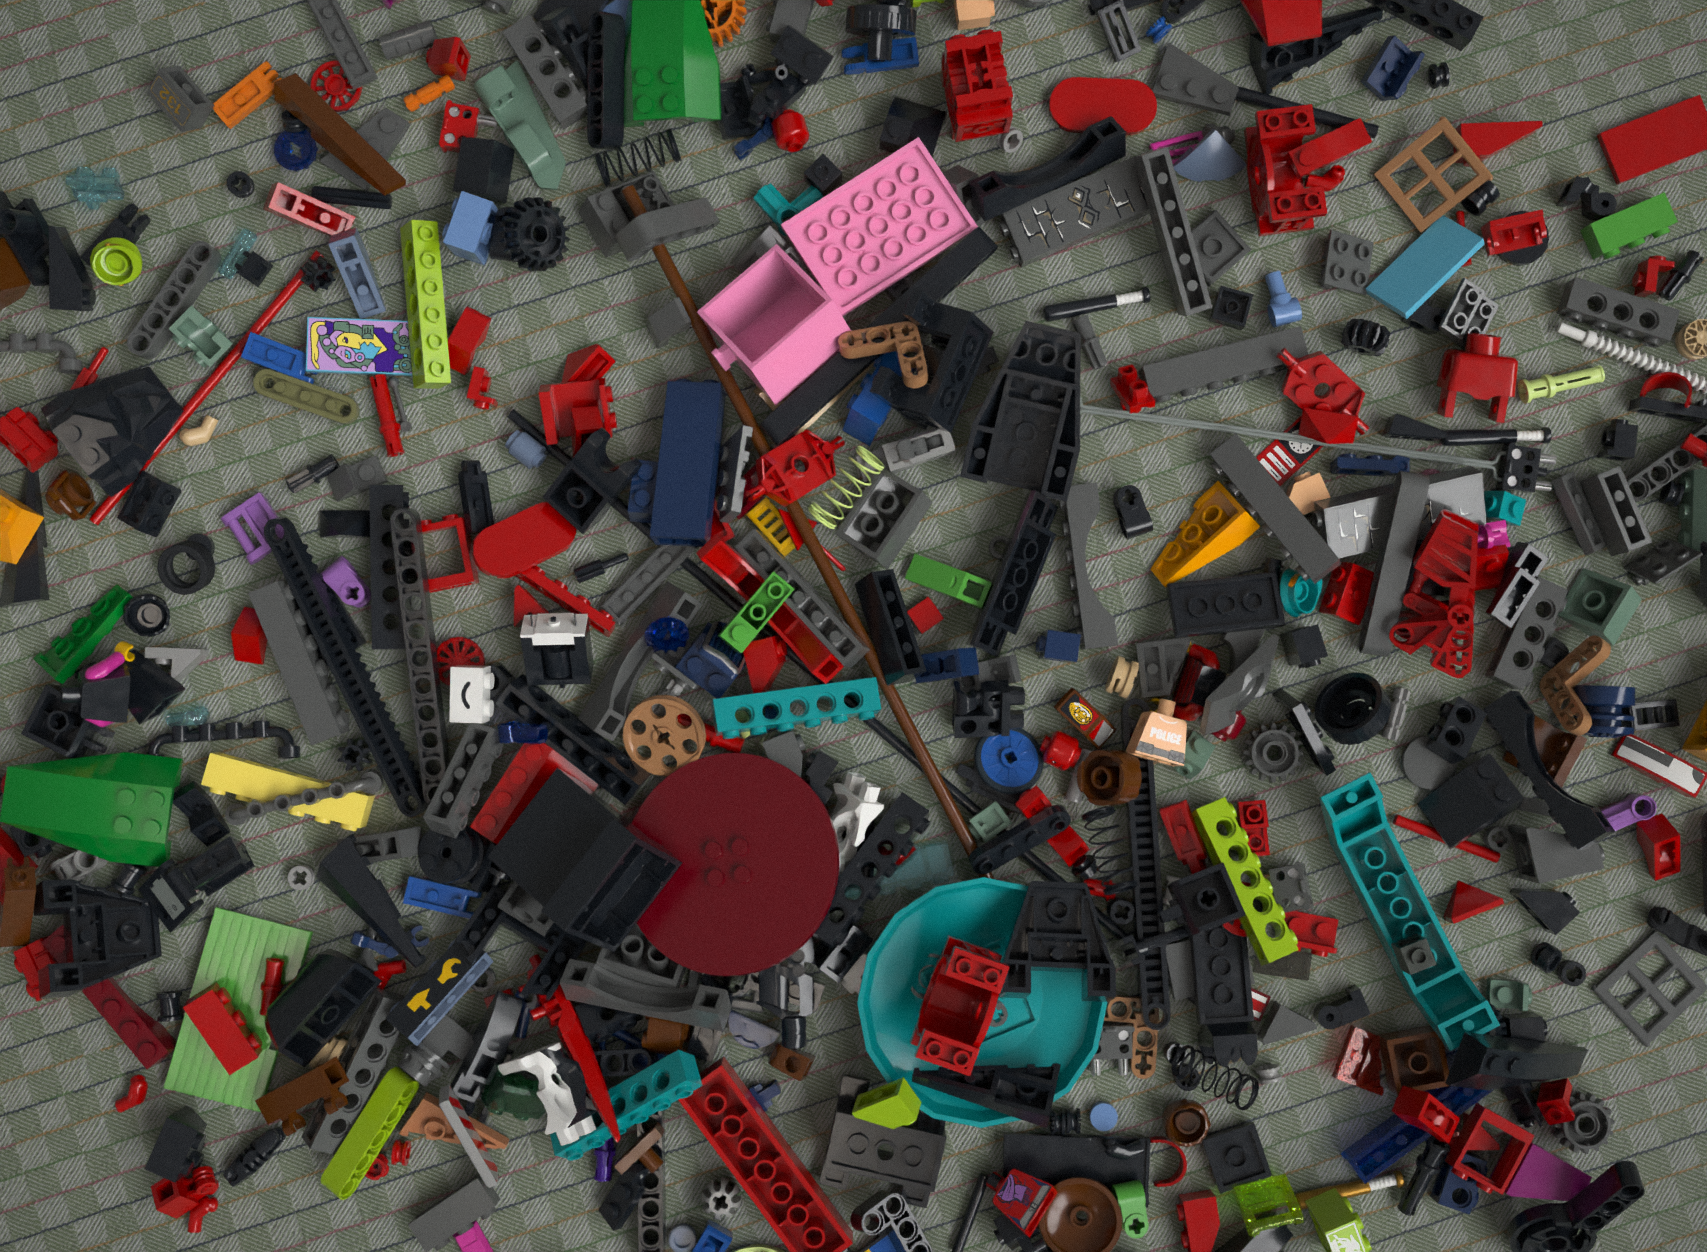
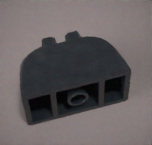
M327 949L316 954L309 963H304L298 970V975L281 988L279 996L267 1009L265 1027L273 1044L280 1053L304 1068L382 982V980L358 962L337 950Z

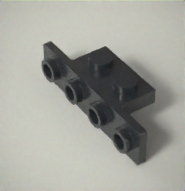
M0 191V209L26 210L35 216L36 229L31 235H4L31 283L34 286H48L49 267L44 259L49 255V225L33 198H24L14 208L5 192Z

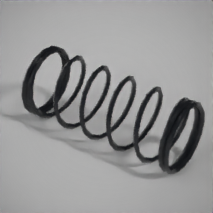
M671 128L666 129L673 152L664 135L660 131L658 132L662 162L649 138L644 137L649 168L636 144L631 141L630 146L635 173L620 146L617 145L616 149L621 177L606 151H603L604 163L600 153H595V160L604 185L606 187L611 185L606 157L617 178L623 182L624 173L620 153L633 176L637 177L638 170L634 148L646 170L651 172L647 142L657 161L664 168L665 158L661 137L673 160L676 163L681 162L682 159Z
M1113 806L1097 808L1081 816L1082 821L1087 822L1084 825V829L1099 831L1089 838L1088 843L1104 845L1097 849L1092 857L1096 859H1109L1099 865L1097 871L1100 873H1114L1105 878L1101 883V886L1106 887L1103 890L1104 895L1125 892L1138 885L1136 880L1114 885H1104L1107 880L1130 871L1133 867L1111 871L1099 870L1107 863L1129 854L1123 853L1104 857L1095 856L1102 849L1124 841L1122 838L1108 842H1091L1094 837L1120 826L1117 824L1104 828H1087V825L1091 822L1114 814L1116 810Z
M1185 1045L1176 1053L1171 1070L1173 1077L1178 1080L1184 1079L1191 1071L1189 1082L1191 1086H1195L1204 1074L1205 1059H1213L1215 1064L1208 1069L1202 1080V1091L1207 1092L1216 1081L1218 1074L1217 1065L1219 1064L1213 1056H1204L1201 1050H1195L1193 1046ZM1190 1048L1191 1052L1183 1058L1176 1074V1067L1180 1056L1186 1049ZM1195 1052H1198L1203 1056V1058L1200 1059L1192 1069L1196 1057ZM1191 1055L1187 1068L1179 1075L1182 1064ZM1203 1061L1201 1075L1193 1084L1191 1082L1193 1073L1200 1062ZM1216 1066L1214 1079L1209 1088L1205 1090V1079ZM1227 1066V1070L1221 1074L1215 1084L1214 1096L1219 1098L1227 1090V1104L1235 1102L1238 1109L1242 1111L1247 1110L1257 1098L1259 1082L1257 1078L1249 1074H1241L1239 1069ZM1230 1071H1237L1239 1076L1233 1080L1228 1088ZM1228 1072L1226 1086L1223 1092L1217 1096L1216 1089L1218 1083ZM1240 1078L1235 1098L1230 1102L1228 1101L1230 1089ZM1251 1080V1097L1245 1106L1240 1107V1093L1245 1084Z

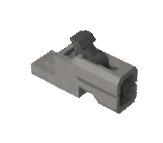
M933 428L882 445L881 449L871 453L884 464V469L895 474L916 467L918 464L954 454L955 445L951 433ZM856 456L859 464L872 471H878L860 456ZM860 470L864 483L869 482L865 474ZM866 471L872 480L875 474Z

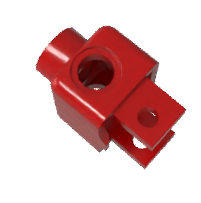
M1468 333L1465 350L1448 349L1445 351L1436 385L1441 387L1437 414L1453 418L1457 392H1464L1470 394L1474 399L1489 400L1492 397L1488 419L1495 422H1505L1509 397H1515L1518 361L1513 357L1499 353L1502 337Z

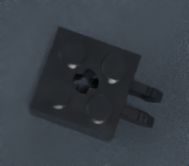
M45 685L21 734L69 758L84 757L88 748L99 753H105L107 747L103 743L93 740V737L97 732L104 737L113 738L115 731L106 726L99 727L81 718L76 703H61V685Z

